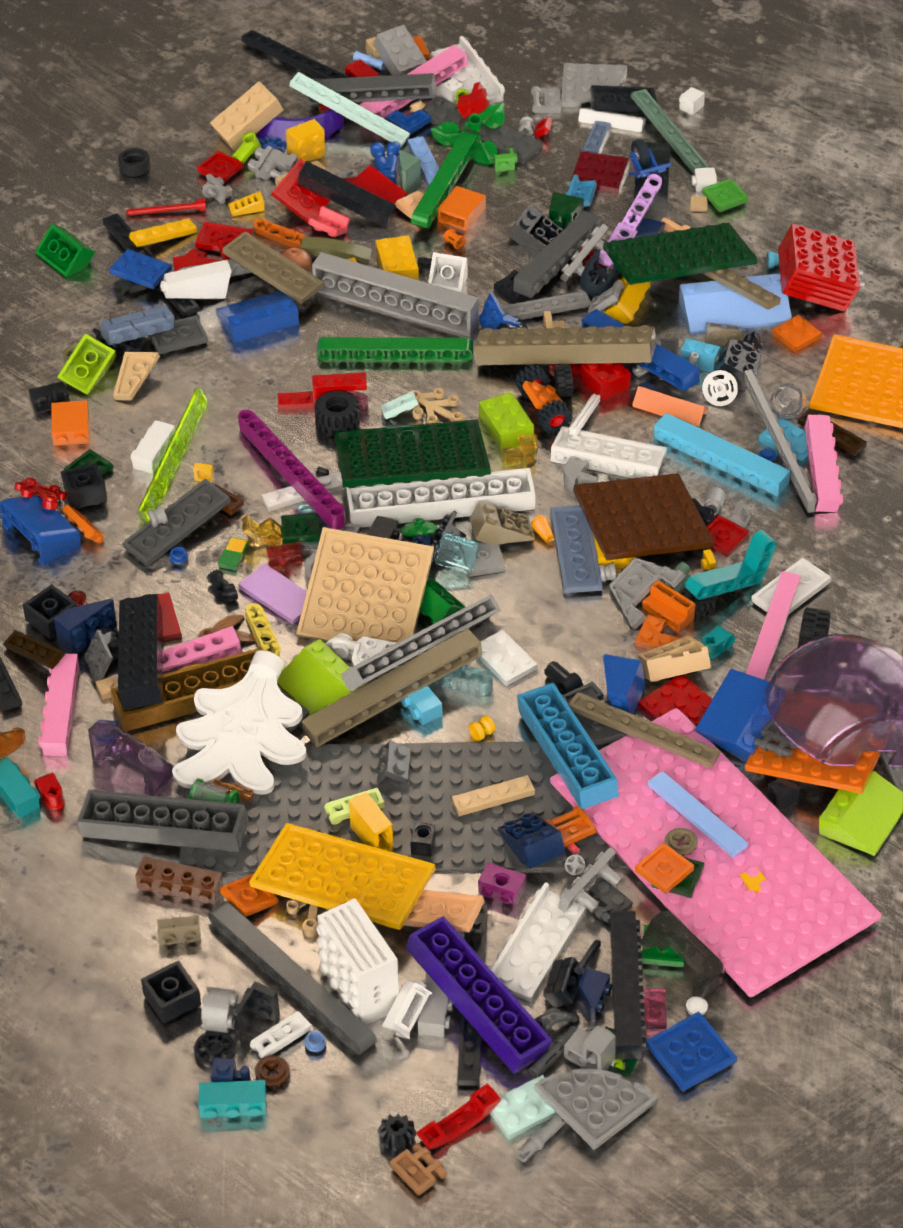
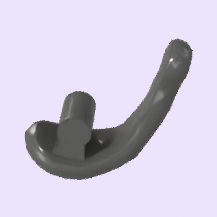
M550 1011L538 1016L534 1020L550 1036L554 1033L552 1029L554 1024L564 1021L577 1023L579 1016L575 1012Z

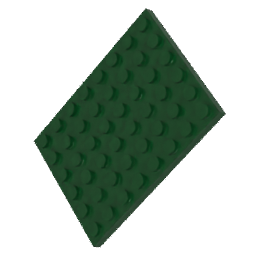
M478 419L334 432L343 487H372L377 484L392 485L393 483L428 482L434 479H464L469 476L484 477L491 475V468Z

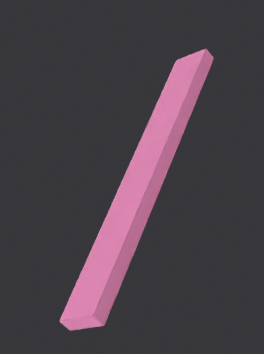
M782 571L746 674L766 680L801 580V575Z

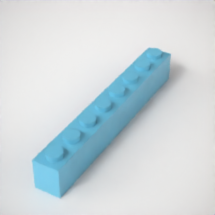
M665 413L654 425V439L771 494L779 496L789 484L790 470L668 413Z

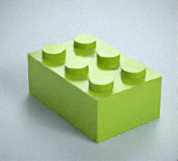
M512 392L479 401V419L500 451L534 441V425Z

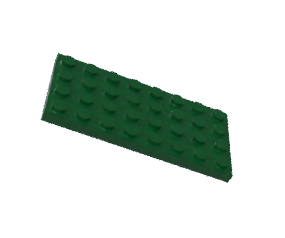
M730 223L706 225L705 227L675 230L674 232L644 235L637 238L612 240L603 243L604 251L629 285L757 264V257Z

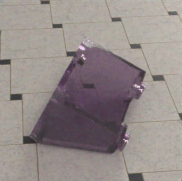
M101 720L88 729L92 760L101 765L104 760H111L112 763H116L122 758L147 773L144 776V782L147 784L145 787L146 794L155 796L174 778L172 773L173 764L156 750L112 723Z

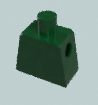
M553 192L549 208V219L560 228L562 225L568 226L583 212L584 198Z

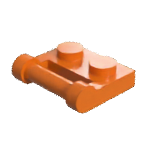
M579 806L552 820H545L561 832L564 847L596 833V827Z

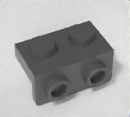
M391 740L385 746H381L378 751L379 764L376 768L378 773L377 781L382 782L385 777H389L404 784L408 780L411 749Z

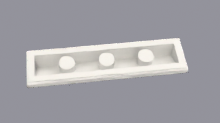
M585 107L580 109L579 114L580 122L594 124L595 121L611 123L613 128L641 132L646 122V119L641 117L598 111Z

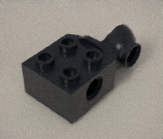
M754 330L751 334H747L743 341L730 339L719 354L715 370H723L732 374L737 381L738 388L744 392L747 390L744 371L751 369L755 376L761 357L759 353L763 347V342L760 341L758 333ZM716 375V377H718V378H720V379H724V376H725V375Z

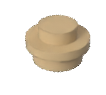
M421 100L412 103L410 111L422 110L425 103H422Z

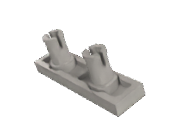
M603 223L600 228L596 227L591 233L593 237L590 240H585L581 246L583 248L582 251H577L571 258L573 262L570 265L567 263L561 270L563 275L560 279L566 282L573 273H577L581 277L585 269L582 261L589 252L595 248L603 250V243L605 242L602 240V236L608 230V226Z
M610 847L605 853L601 851L595 859L596 863L594 865L589 864L583 872L584 875L582 877L578 876L573 881L570 890H564L559 898L561 902L558 908L565 913L574 902H578L592 913L600 902L585 891L598 877H602L615 888L618 886L623 877L609 867L616 854L614 849Z

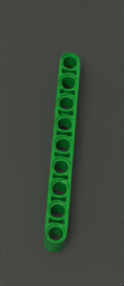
M466 131L461 132L415 208L411 218L412 225L424 228L430 227L438 213L437 208L447 198L477 148L479 142L478 134Z
M322 337L317 343V357L323 361H469L473 358V341L469 338Z

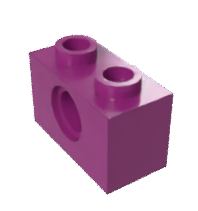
M487 862L478 880L479 894L517 906L526 888L525 874Z

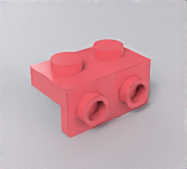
M322 206L319 216L310 218L308 224L313 226L315 230L325 231L329 236L337 237L347 233L350 218Z

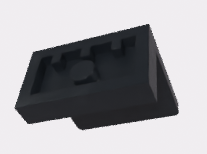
M254 981L250 988L246 989L243 1000L234 1007L232 1014L234 1016L236 1037L241 1039L257 1014L264 1019L277 1021L280 1016L277 990Z

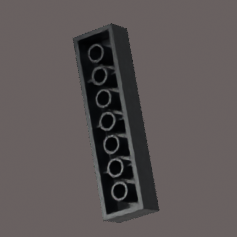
M157 593L119 600L118 693L123 710L163 703L162 609Z

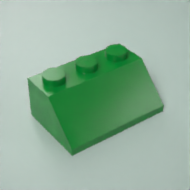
M51 223L35 253L64 276L70 277L88 266L95 251L65 228Z
M427 579L420 613L427 617L429 616L433 624L466 607L436 580Z

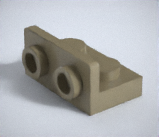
M706 322L705 343L725 346L730 339L741 341V326Z
M199 915L157 920L159 945L201 940Z

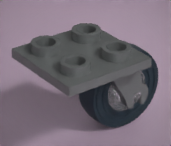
M108 628L97 630L85 653L84 659L88 664L95 683L104 678L112 659L118 658L119 632Z

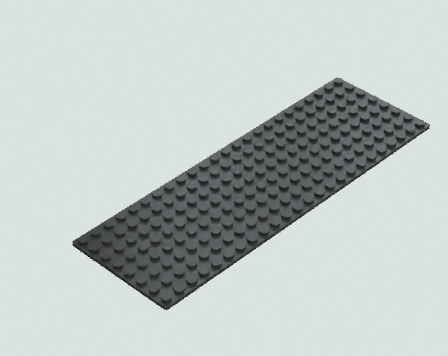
M538 741L399 743L411 749L408 780L404 784L389 777H385L382 782L377 781L378 751L381 746L386 744H323L317 748L314 745H304L307 752L306 758L296 764H278L261 755L264 765L274 778L275 786L271 793L261 795L248 792L234 781L231 773H228L218 782L206 786L230 794L233 789L239 791L240 798L238 804L246 805L249 818L240 851L234 852L181 846L179 864L221 872L222 875L253 874L286 823L364 844L350 827V818L333 825L329 820L330 815L326 813L324 806L328 802L378 788L385 803V807L380 810L392 823L393 851L391 852L433 863L436 868L435 872L483 871L487 862L510 870H565V860L569 856L574 855L568 850L567 846L564 847L565 854L529 869L519 861L498 831V827L504 825L507 821L521 818L525 813L532 812L543 820H552L572 811L573 807L550 783V778L557 774V771ZM613 742L602 744L596 747L598 750H601L602 748L610 745ZM187 748L186 759L196 755L201 750ZM528 775L535 789V795L463 816H458L452 803V796ZM184 788V799H189L190 788ZM415 822L435 825V841L431 857L411 854V837ZM597 832L574 843L580 849V853L577 855L584 859L585 869L589 864L594 865L596 863L595 859L601 851L605 853L610 848ZM615 854L612 863L609 865L611 869H630L617 854Z

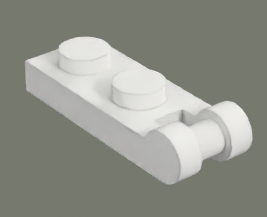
M297 1011L254 1038L249 1046L253 1051L259 1053L260 1059L272 1056V1054L310 1031L311 1024Z

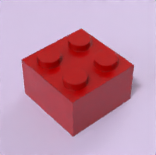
M588 363L581 365V382L593 394L600 395V402L630 389L631 372L621 363Z

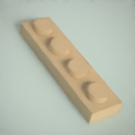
M528 775L452 796V803L458 816H463L535 795V789Z

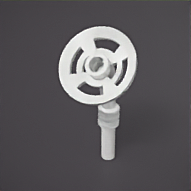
M714 371L703 382V394L706 400L715 406L728 405L737 396V381L727 371ZM716 375H725L724 379L716 381L713 379ZM729 380H731L732 383H733V386H734L733 392H731L732 386H731V383H730ZM708 384L711 385L710 390L713 396H710L708 392ZM726 395L729 397L726 401H717L718 397Z

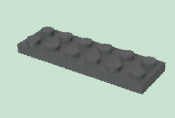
M204 479L164 510L168 523L158 524V527L153 528L151 521L122 542L123 548L148 567L231 502L230 497L207 479Z

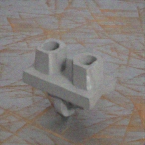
M211 174L206 175L207 184L203 185L202 194L207 198L213 197L220 204H224L225 198L231 197L232 188L229 185L223 186L222 178H214Z

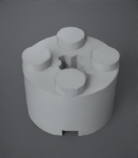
M207 987L206 991L209 992V995H204L201 1019L205 1020L206 1025H201L202 1030L224 1033L235 1030L234 1016L232 1014L234 1007L239 1004V995H236L232 989Z

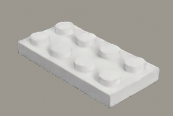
M801 558L784 571L801 575L789 614L831 582L829 575L804 558ZM781 574L752 596L751 601L766 612H768Z

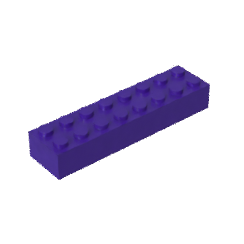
M444 916L410 935L406 950L514 1074L541 1058L548 1051L552 1039Z

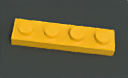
M183 219L130 232L129 238L137 247L195 234L197 233V227L190 219Z

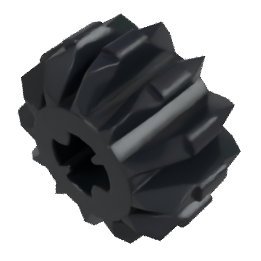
M399 1112L395 1117L389 1114L388 1119H382L381 1126L378 1128L381 1144H385L387 1149L394 1147L395 1152L399 1147L405 1150L406 1145H412L413 1138L416 1136L413 1120H409L407 1115L400 1117Z

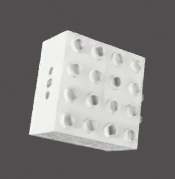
M356 899L318 915L316 930L319 934L317 939L320 948L318 956L321 962L319 969L323 976L327 975L329 978V984L333 991L337 990L341 1003L344 1006L347 1005L349 1010L366 1025L387 1016L399 994L398 963L392 950Z

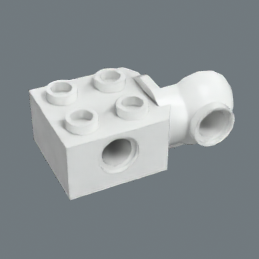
M345 633L332 637L326 643L342 660L352 661V667L397 644L364 636L358 641H353L352 637Z

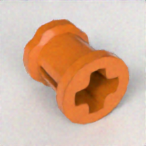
M452 228L448 229L443 236V240L446 243H451L457 250L462 248L466 242L465 237L458 235Z

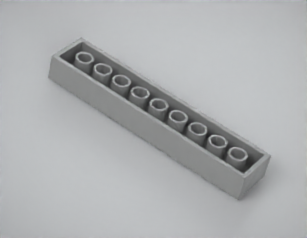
M322 252L312 264L313 275L324 282L323 288L318 291L319 293L471 337L479 325L478 297Z

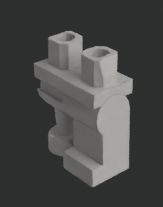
M267 146L266 149L258 147L255 157L259 160L251 159L248 163V169L255 172L256 178H263L264 180H268L271 177L277 178L288 173L298 162V155L293 153L288 155L280 150L273 149L271 146Z

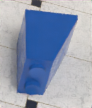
M604 654L603 661L609 703L613 707L634 715L639 704L638 701H640L646 688L642 661Z

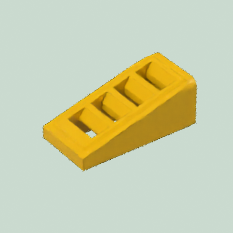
M256 192L228 204L232 217L265 211L261 192Z

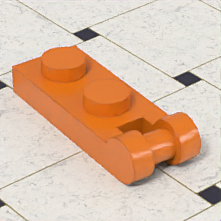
M67 504L62 510L67 514L66 518L74 524L77 523V528L84 533L86 538L98 544L104 541V534L77 509Z

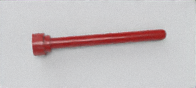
M199 198L193 203L128 209L126 215L134 216L191 209L205 212L206 201L205 198Z

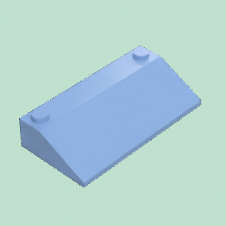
M780 273L744 277L781 298L779 305L768 310L717 281L681 284L679 302L689 333H706V322L751 328L782 324L791 319L788 295L782 294Z

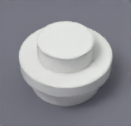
M698 996L691 997L686 1003V1009L690 1015L697 1012L704 1015L708 1008L706 1000Z

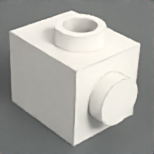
M693 87L689 88L679 98V109L694 115L704 106L705 93Z
M714 167L695 168L694 175L691 176V183L695 185L696 192H702V188L716 184L717 180Z

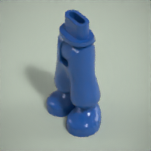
M378 142L372 144L370 153L375 158L376 169L396 184L398 156L401 145L397 142H390L387 145L386 158L384 145Z

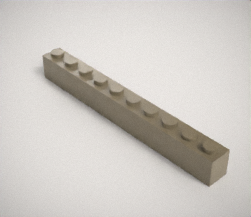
M468 628L457 633L455 636L408 660L403 665L392 669L385 675L374 679L372 682L340 698L331 705L325 706L313 715L307 716L302 720L304 734L316 748L407 698L409 695L482 656L481 642Z

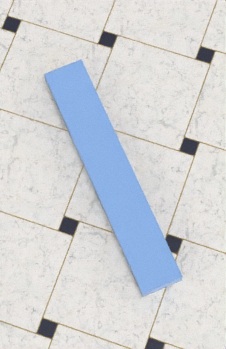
M660 772L648 781V787L732 858L748 848L747 841L665 772Z

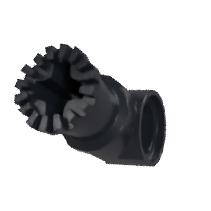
M216 569L210 572L211 574H208L207 580L213 585L215 593L223 594L227 602L238 599V593L234 584H229L223 578L221 570Z

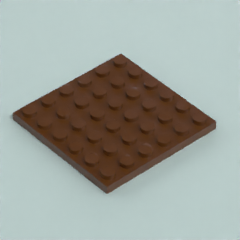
M679 473L583 483L573 487V492L606 560L707 549L714 546V540Z

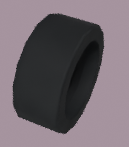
M128 148L119 154V169L126 176H141L150 169L149 154L144 149ZM133 160L142 161V162L137 163V164H128V163H127V162L133 161Z

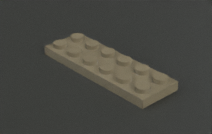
M246 231L223 247V254L300 304L304 303L324 286L323 281Z

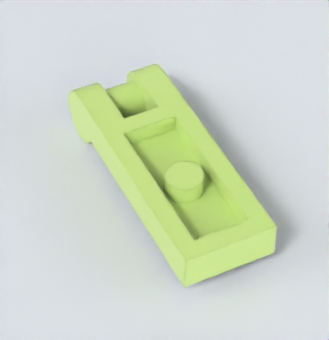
M378 788L325 804L324 809L330 815L329 820L331 824L336 825L342 820L350 818L349 800L365 792L368 793L380 809L384 808L385 803Z

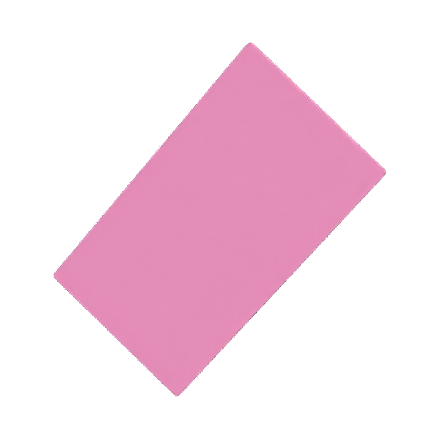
M673 709L651 721L718 749L710 740L694 731L696 726L679 709ZM626 735L599 750L617 778L619 797L582 810L596 827L598 835L616 851V854L748 996L753 997L881 919V913L721 751L719 758L710 769L630 735ZM660 772H665L747 841L748 848L732 858L648 787V781ZM557 773L552 776L550 783L573 808L579 806L559 774ZM676 828L688 829L698 839L697 849L693 850L691 855L685 854L683 857L704 862V869L692 898L670 892L665 894L659 889L652 888V884L635 872V866L660 844L665 843L667 833ZM684 839L678 843V846L684 844ZM760 870L767 880L760 883L761 891L755 893L752 890H748L742 878L739 877L740 874L747 871L749 876L755 877L759 874Z

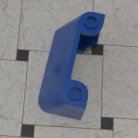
M39 495L30 498L4 499L0 502L2 525L7 530L16 527L31 542L32 550L39 552L40 558H38V561L43 566L81 546V533L78 528H74L57 510L43 508V499Z

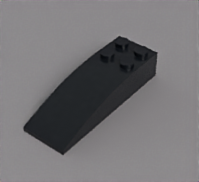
M645 142L647 147L651 149L657 164L669 163V143ZM669 167L664 172L652 173L661 177L662 184L649 208L667 209ZM648 176L635 177L634 200ZM656 180L649 181L653 186L658 185ZM647 192L642 194L644 198L651 197V195Z

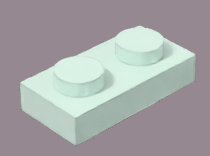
M411 391L381 405V409L385 419L396 417L403 411L411 410L419 404L414 392Z

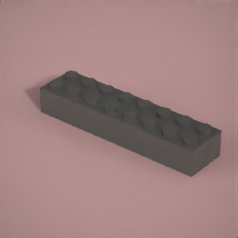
M88 790L77 823L82 837L239 852L249 818L245 804Z

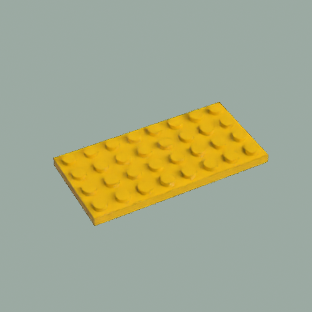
M286 823L249 882L252 888L329 910L356 899L371 922L401 930L436 868L433 863Z

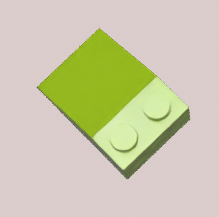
M84 334L57 378L88 396L117 357L116 352L91 336Z

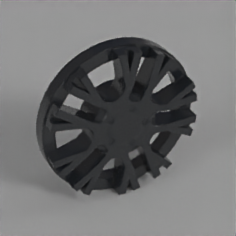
M205 1032L198 1037L194 1044L196 1059L202 1066L206 1065L210 1066V1068H212L214 1058H221L222 1055H225L227 1057L224 1059H232L235 1052V1044L232 1037L224 1032ZM215 1035V1039H208V1036ZM227 1041L230 1042V1045H226V1046L223 1045V1044L226 1043ZM198 1048H204V1049H205L204 1051H199V1052H198Z

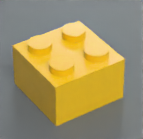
M315 119L286 130L288 155H291V153L298 155V160L301 158L305 162H310L326 155L324 128Z

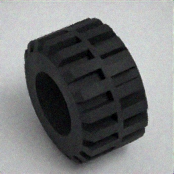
M333 390L330 393H324V395L319 396V399L316 400L314 405L315 424L323 434L333 436L335 431L356 430L358 425H360L359 401L353 394L350 395V392Z
M806 607L802 617L797 649L798 655L819 659L824 657L831 620L830 611Z

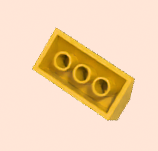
M620 274L618 280L624 284V289L620 291L617 303L607 306L603 313L622 324H629L634 319L633 315L639 309V304L644 299L645 292L650 288L651 281L629 285L623 275Z

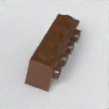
M143 856L135 874L137 888L144 891L158 892L163 895L196 900L205 904L216 905L220 895V887L223 886L221 872Z

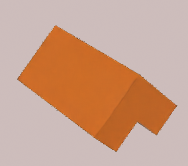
M659 580L651 586L650 595L642 602V609L652 616L666 619V625L678 633L694 620L695 603Z

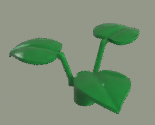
M503 103L490 105L480 114L470 115L469 122H466L465 127L462 129V131H466L469 127L472 132H477L479 135V144L471 156L477 163L492 165L494 163V155L498 154L497 147L492 141L482 143L480 130L485 125L489 129H497L503 125L505 120ZM444 122L431 128L434 139L444 146H453L461 134L459 126L453 122Z

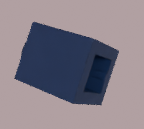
M586 967L579 981L578 996L590 1018L595 1020L598 1012L602 1013L604 1009V998L610 995L612 984L610 983V974Z

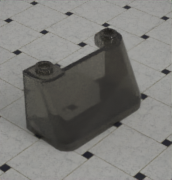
M662 911L651 919L639 943L646 950L653 946L659 947L661 952L667 946L671 947L698 973L692 980L697 986L693 995L705 999L726 977L722 961L672 913Z

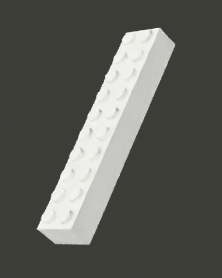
M530 468L491 472V475L484 477L469 476L464 479H434L428 482L412 481L411 483L400 482L393 483L392 485L377 484L372 487H346L350 523L358 525L360 528L371 527L377 516L397 520L398 524L413 522L415 518H423L424 521L443 519L446 514L450 515L453 511L457 512L455 518L467 517L472 515L479 501L491 503L499 508H507L511 512L535 509V490Z

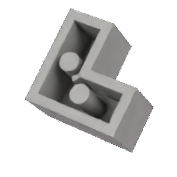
M598 1025L592 1032L578 1027L564 1045V1058L584 1069L607 1071L615 1060V1035L610 1030L603 1029Z

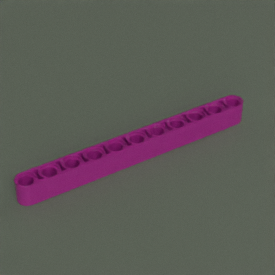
M241 410L238 413L240 431L330 528L342 529L346 525L343 506L252 410Z

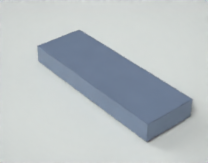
M595 121L582 151L600 154L611 129V123Z

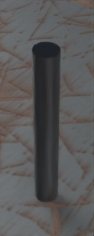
M599 940L593 941L574 969L576 974H582L601 946Z

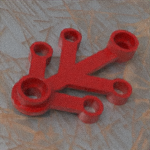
M27 477L22 482H15L14 489L21 491V496L30 498L38 494L43 499L42 507L45 509L56 510L58 505L57 499L66 500L67 492L60 491V486L50 485L47 487L40 485L35 478Z

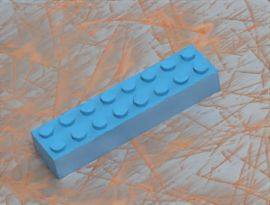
M551 683L518 694L517 700L520 715L581 810L619 797L616 776L555 684Z

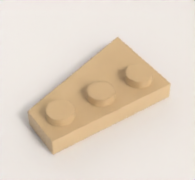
M158 352L124 353L113 394L115 400H132L159 359L160 355Z

